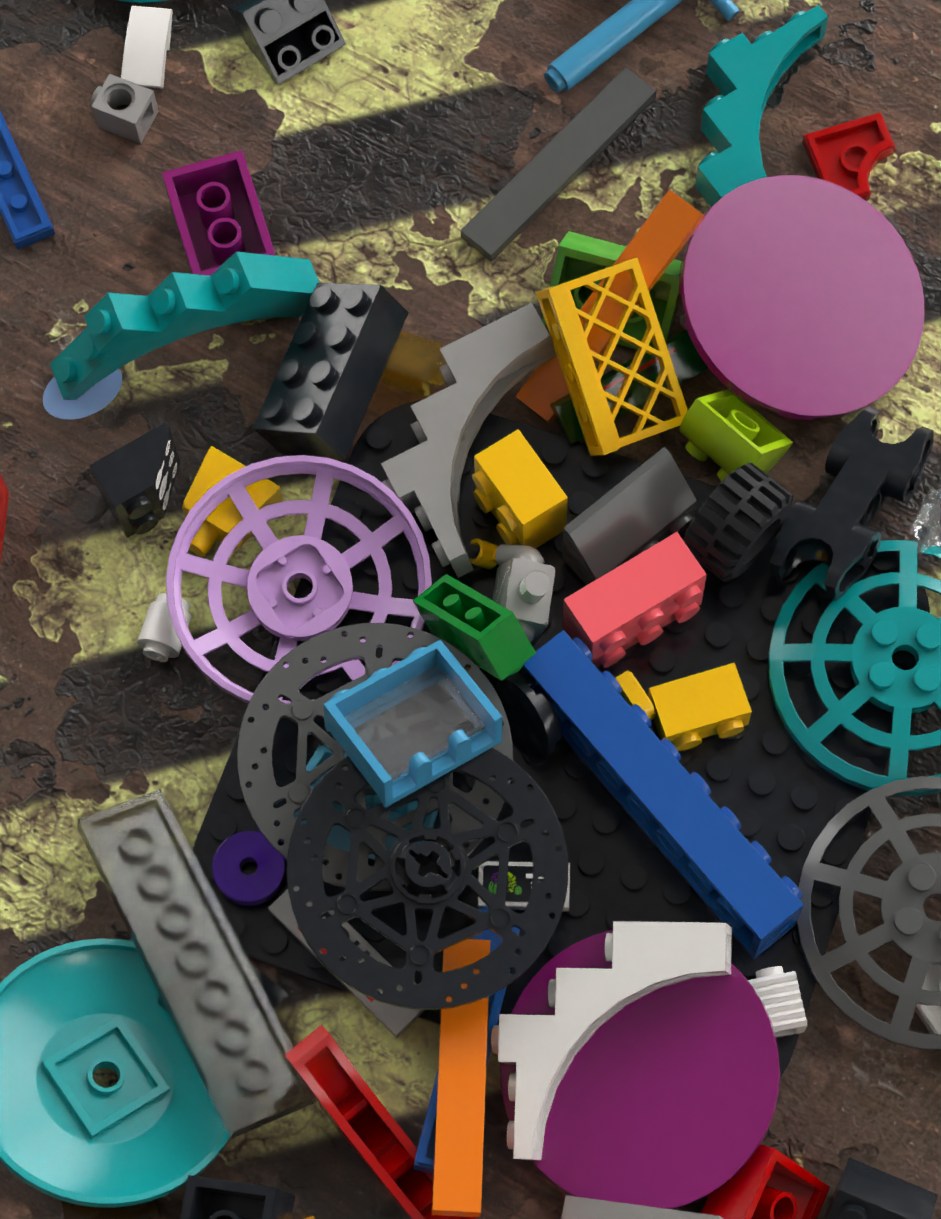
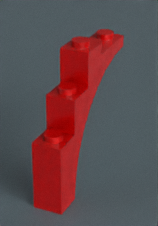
M322 1025L284 1055L319 1102V1106L341 1136L363 1159L386 1192L410 1219H476L475 1217L432 1215L433 1174L413 1170L418 1149Z

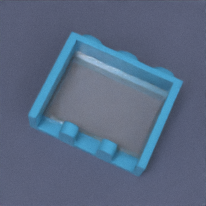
M441 640L428 647L415 649L406 659L389 668H381L375 671L366 681L349 690L344 689L335 693L329 701L323 704L326 731H330L377 793L385 808L502 742V715Z

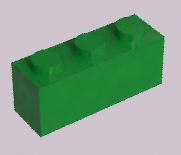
M445 574L413 600L432 635L448 642L465 654L478 667L501 681L507 676L518 672L523 664L536 654L512 611L448 574Z

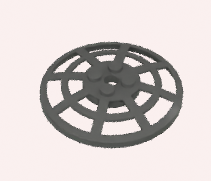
M920 776L896 780L869 790L848 803L827 823L813 843L802 868L798 888L803 896L800 901L804 905L796 924L801 949L812 976L825 996L845 1017L868 1033L893 1044L918 1050L941 1051V1034H922L909 1031L917 1003L927 1006H941V991L922 989L929 965H941V921L929 919L923 910V904L926 899L930 897L941 898V853L919 855L906 833L910 830L926 827L941 828V814H921L899 820L886 800V797L899 792L917 789H941V777ZM869 806L882 829L874 833L861 845L850 861L847 870L820 863L825 849L837 832L856 813ZM890 841L902 864L891 874L888 881L860 874L871 855L884 843ZM814 881L841 888L839 895V919L846 943L821 956L815 942L811 921V893ZM854 892L881 899L880 917L882 925L860 936L856 930L853 914ZM891 942L902 954L911 959L904 983L883 971L868 953ZM855 960L874 983L890 994L899 997L891 1023L889 1024L877 1019L858 1006L838 986L830 973Z

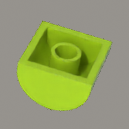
M730 389L697 398L680 425V433L689 439L685 445L686 450L698 460L706 461L709 457L721 468L717 472V476L721 481L734 470L747 463H753L767 474L793 444L788 437Z

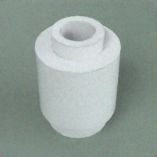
M166 593L158 594L156 601L150 603L137 640V644L143 648V654L146 657L160 662H166L168 658L178 657L182 647L173 626ZM182 599V608L187 626L189 627L192 618L189 613L191 605Z

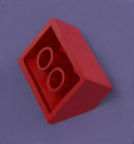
M760 1144L751 1159L736 1176L709 1194L701 1214L721 1216L724 1219H817L830 1186L777 1149Z

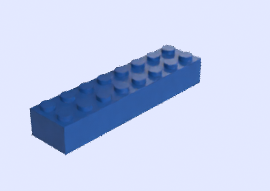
M562 630L535 651L536 654L523 664L521 674L533 680L534 684L529 687L535 694L542 691L550 700L561 726V737L718 919L732 927V935L753 959L757 958L796 925L804 905L800 901L803 897L801 891L789 877H779L769 865L772 862L771 857L757 841L750 843L739 831L741 824L734 813L726 806L720 809L709 797L711 790L705 780L696 772L689 774L679 762L681 755L676 747L667 738L660 740L649 728L652 723L647 714L637 704L630 706L620 695L622 688L614 676L606 670L601 673L591 662L593 655L586 644L578 637L572 640Z

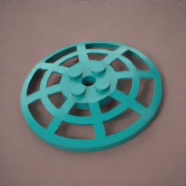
M909 540L880 541L877 552L899 551V572L874 575L856 582L837 601L833 600L819 619L813 634L812 643L784 644L786 631L793 613L806 592L815 583L826 591L824 583L829 566L822 562L795 586L783 604L773 628L768 655L769 684L775 707L786 730L800 749L818 766L843 782L866 791L896 780L908 779L909 751H918L941 745V729L922 735H910L912 713L922 712L935 705L941 711V617L938 619L928 612L917 609V587H922L941 595L940 580L927 575L917 574V553L941 559V547ZM899 585L898 607L889 608L877 614L859 597L876 588ZM845 608L862 625L855 636L853 644H826V638L832 623ZM900 650L908 651L915 657L916 666L910 670L899 669L894 665L892 655ZM783 662H810L811 673L816 691L828 711L809 729L799 718L789 697L784 677ZM825 662L850 663V671L856 687L840 701L835 696L828 681ZM867 701H870L883 710L893 712L892 733H885L869 727L856 719L852 714ZM841 724L847 731L863 741L890 749L888 776L874 774L847 763L831 753L821 742ZM941 774L928 777H941ZM917 789L899 792L892 796H923L941 792V789Z

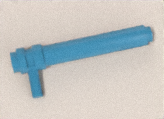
M630 0L548 64L547 71L544 73L545 81L556 93L562 90L565 92L569 91L683 0ZM709 0L727 21L732 20L740 12L731 0Z

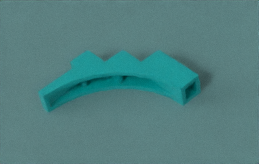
M820 5L807 12H797L784 26L774 32L766 31L759 35L753 44L741 33L731 40L723 39L710 50L706 74L722 95L711 99L703 109L701 131L717 151L707 155L697 166L695 187L711 207L737 187L767 177L763 167L759 141L761 118L766 102L782 75L800 55L825 37L828 15Z
M235 252L211 276L172 272L148 296L108 292L84 315L88 327L50 363L62 398L64 400H77L96 383L120 367L152 350L181 338L242 321L273 317L299 318L304 314L317 283H320L310 259Z

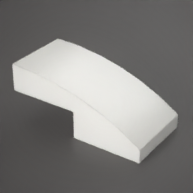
M131 6L123 53L122 79L143 87L163 89L166 52L170 50L172 9Z

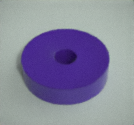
M243 831L228 837L218 847L214 855L212 870L215 882L226 898L240 905L254 906L267 902L279 892L286 877V862L284 857L270 845L262 833ZM247 862H254L258 865L256 872L251 875L243 874L241 872L242 866Z

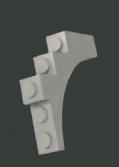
M532 303L440 348L446 364L439 367L448 387L411 405L418 421L410 425L420 444L381 463L388 476V479L382 481V483L398 496L411 514L416 513L425 532L434 529L439 540L431 545L442 567L451 564L458 578L474 570L463 543L459 517L460 483L469 449L483 421L503 395L529 372L557 356L551 337Z

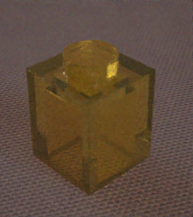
M401 331L382 373V383L425 397L431 396L435 384L441 386L445 380L439 367L446 364L440 351L443 344Z

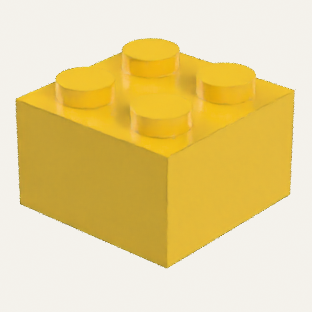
M519 429L474 456L475 473L472 475L476 489L473 491L474 498L485 513L491 511L499 521L497 529L507 545H526L536 549L563 532V528L567 525L568 497Z

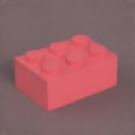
M675 532L563 599L562 629L572 640L578 637L586 644L593 655L591 662L596 667L601 664L604 668L610 667L625 656L626 649L638 642L641 645L652 642L662 634L663 627L675 620L678 623H682L693 617L700 610L699 605L702 604L707 574L678 532Z

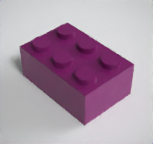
M243 150L162 172L191 274L211 276L235 252L276 256Z

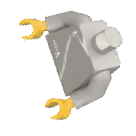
M478 538L472 539L470 544L479 547L480 552L475 559L469 558L471 564L485 569H493L497 564L499 565L492 600L514 613L531 645L534 647L548 624L555 567L544 564L545 561L542 555L534 547L501 544L498 547L495 544Z

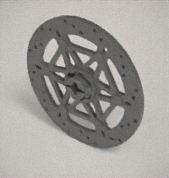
M361 623L332 629L310 638L282 657L266 674L250 699L241 724L237 748L238 773L245 803L253 821L270 845L287 860L290 838L296 822L295 812L302 808L312 792L311 785L344 759L345 751L339 743L314 722L317 717L324 719L323 704L329 701L335 693L357 686L366 681L375 671L381 668H389L394 661L406 659L415 649L428 647L439 640L445 644L464 669L466 667L470 668V670L465 671L502 715V742L492 748L513 760L512 737L504 707L495 689L474 662L448 642L430 633L412 627L388 623ZM378 647L382 648L381 658L376 657V649ZM362 659L365 661V674L314 701L306 698L299 692L311 679L331 667L352 660ZM419 693L411 697L410 700L427 709V712L397 720L395 708L393 707L386 711L384 716H377L354 730L356 733L360 732L358 734L359 737L368 745L373 743L375 739L379 741L392 737L393 734L389 731L395 735L409 733L408 729L437 721L439 726L431 732L452 734L455 729L465 724H471L474 730L477 727L455 699L440 705L424 694ZM284 697L291 703L289 705L285 704L279 698ZM282 718H288L298 725L296 780L284 787H279L276 784L272 766L273 742L279 721ZM249 719H253V723H249ZM308 735H313L333 754L312 771L308 772L306 771ZM406 740V741H405V744H409V743H410L409 740ZM262 750H267L266 753H261ZM394 753L389 754L391 757L395 756ZM258 766V769L254 770L252 767ZM345 766L342 770L346 771L348 767ZM453 773L450 774V789L497 820L505 802L497 793L476 779L472 790L469 793H465L453 786ZM494 777L489 778L491 781L496 780ZM251 784L252 787L247 788L246 785ZM336 785V788L340 789L341 785ZM371 785L361 790L355 796L356 803L367 809L365 796L377 795ZM430 799L425 816L439 810L437 799ZM285 800L287 802L285 805L279 808L273 807L275 804ZM486 800V801H488L489 803H488V804H484L483 801ZM449 804V816L452 818L450 823L452 834L483 827V824L454 804ZM417 809L394 821L388 820L389 812L383 814L381 818L404 828L413 823ZM276 822L280 823L277 827L274 826ZM372 826L368 827L367 832L385 849L386 837L390 834ZM309 839L305 841L307 844L311 842ZM484 839L465 843L469 845L468 848H464L466 855L469 856ZM280 841L284 842L281 846L278 845ZM436 842V843L442 845L444 848H448L446 845H444V844H442V843H440V842ZM326 843L323 862L328 861L329 864L322 865L324 882L346 888L348 851ZM365 844L359 846L356 876L358 883L364 881L385 866L376 855L374 866L368 865V856L374 853ZM312 857L311 860L317 861V857ZM451 858V860H452L451 868H453V867H455L456 865H454L453 859ZM431 861L427 866L419 863L420 876L425 877L429 872L437 875L435 873V862ZM396 862V874L401 873L405 882V888H407L408 886L404 879L405 869L399 862ZM337 875L342 876L340 880L336 879ZM383 880L369 891H390L392 889L389 882Z

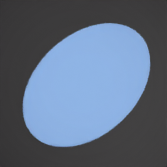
M117 369L96 383L77 400H64L56 379L53 377L43 394L44 408L50 415L59 419L73 420L90 416L102 410L117 396L122 385V373L120 369Z

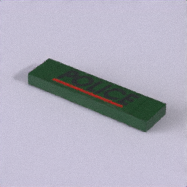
M687 329L665 341L679 384L708 369L694 347ZM645 352L636 373L655 383L661 370L658 358ZM633 359L622 364L621 366L629 369ZM614 369L602 375L600 381L603 390L617 396L626 375ZM632 380L623 401L638 408L646 403L651 388ZM664 380L662 387L668 389ZM570 394L551 403V409L568 443L573 444L584 438ZM607 400L609 408L611 409L613 403ZM620 407L615 420L630 411Z

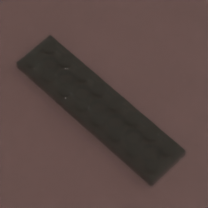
M161 789L78 819L77 829L230 1138H235L316 1103V1098L284 1056L293 1046Z

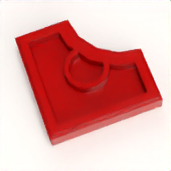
M881 112L805 134L802 140L816 178L842 186L866 201L870 199L871 195L868 180L870 172L880 160L894 154L895 150L894 142Z

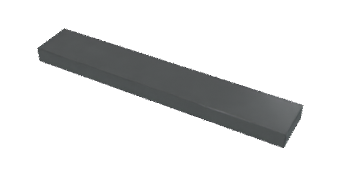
M625 67L460 230L461 238L492 262L656 98V90Z

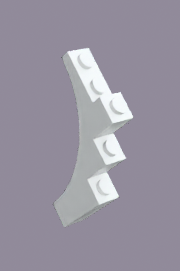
M613 921V933H607L605 938L606 961H612V969L556 968V979H550L548 986V1002L550 1007H555V1015L499 1014V1025H494L492 1029V1051L498 1054V1062L516 1065V1073L510 1074L508 1082L509 1100L515 1102V1120L509 1121L507 1126L508 1149H514L513 1159L541 1160L546 1121L557 1087L575 1055L601 1025L629 1003L658 988L692 978L731 975L732 927L727 923Z

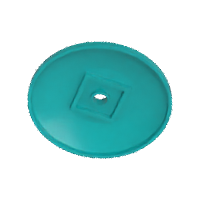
M99 938L75 941L48 949L32 957L3 979L0 983V1162L11 1173L27 1185L58 1200L76 1205L114 1208L137 1205L168 1195L186 1185L188 1175L198 1176L214 1161L232 1135L241 1114L247 1085V1059L243 1044L225 1062L157 1003L159 996L190 966L188 963L171 953L140 942ZM108 1068L117 1074L119 1081L112 1087L104 1088L94 1082L92 1075L98 1069Z

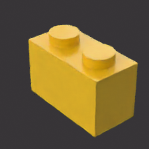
M735 662L649 688L648 697L656 711L655 718L653 719L660 740L667 738L678 751L694 748L702 743V738L718 734L719 738L737 735L745 729L744 726L749 725L752 710Z

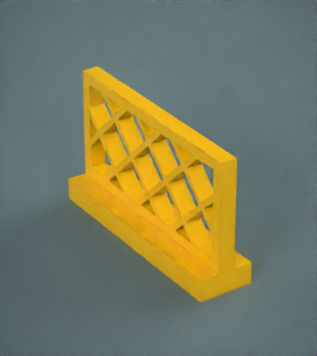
M638 257L536 292L590 456L609 454L623 446L681 425L688 409ZM629 270L634 285L628 301L608 291L615 275ZM605 278L602 287L593 283ZM585 286L598 293L589 314L576 308L570 290ZM605 297L624 307L615 328L596 319ZM637 298L639 300L640 307L635 305ZM631 311L645 319L647 330L642 341L622 332ZM580 318L586 321L583 327ZM593 325L612 334L603 356L590 350L587 342L588 334ZM619 339L638 348L629 369L610 360ZM651 340L654 348L648 346ZM645 352L658 358L661 367L655 383L636 373ZM594 360L599 362L597 369ZM606 366L626 375L617 396L603 390L600 380ZM632 380L651 388V392L642 410L623 401ZM664 380L668 389L662 387ZM659 393L672 400L676 417L662 421L650 414ZM607 400L613 403L611 409L609 408ZM620 407L639 416L632 433L619 437L614 423ZM646 420L654 424L643 429Z

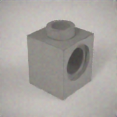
M110 73L103 86H98L95 89L90 102L98 128L139 144L142 143L159 112L153 90ZM128 105V107L123 110H114L118 106Z

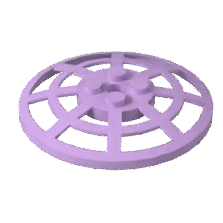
M306 455L275 457L250 464L228 475L209 489L189 511L177 532L169 554L166 575L167 604L175 632L186 654L202 674L220 689L249 704L254 693L226 678L211 665L204 655L228 644L246 662L269 672L282 657L297 646L298 641H307L326 631L336 629L345 618L349 609L374 613L370 623H385L387 615L411 617L413 620L410 627L422 631L425 621L413 603V599L391 597V570L386 554L382 547L404 532L411 545L417 565L418 596L432 585L430 557L423 534L411 512L398 496L377 478L353 465L330 458ZM302 473L316 475L311 500L283 501L265 506L259 510L245 488L257 481L279 475ZM333 479L347 482L365 491L381 503L393 517L374 532H371L355 516L329 504ZM230 497L243 520L236 524L224 538L215 553L213 561L187 554L191 541L203 521L219 504ZM288 515H308L304 535L289 536L277 540L267 524L270 520ZM325 519L332 520L347 528L358 537L360 542L341 554L332 545L321 540ZM252 532L263 551L256 557L250 570L227 565L228 559L236 546L247 534ZM369 556L372 557L378 574V595L353 592L350 569ZM183 571L208 578L209 606L213 621L217 629L195 640L188 629L182 608L181 580ZM297 578H304L312 584L313 589L307 597L295 598L287 591L289 584ZM222 582L247 588L251 607L250 611L230 622L225 615L222 604ZM262 625L270 633L280 637L275 659H268L253 651L239 637ZM359 659L331 667L317 676L333 672L342 667L353 681L365 674V667ZM397 660V661H394V662L392 663V666L395 665V664H397V663L400 662V661H398V660ZM283 697L279 698L285 704L289 705L291 703L289 700H283Z

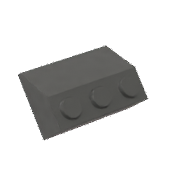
M665 447L563 528L562 559L586 585L675 532H678L680 536L686 532L695 516L697 500L670 452Z

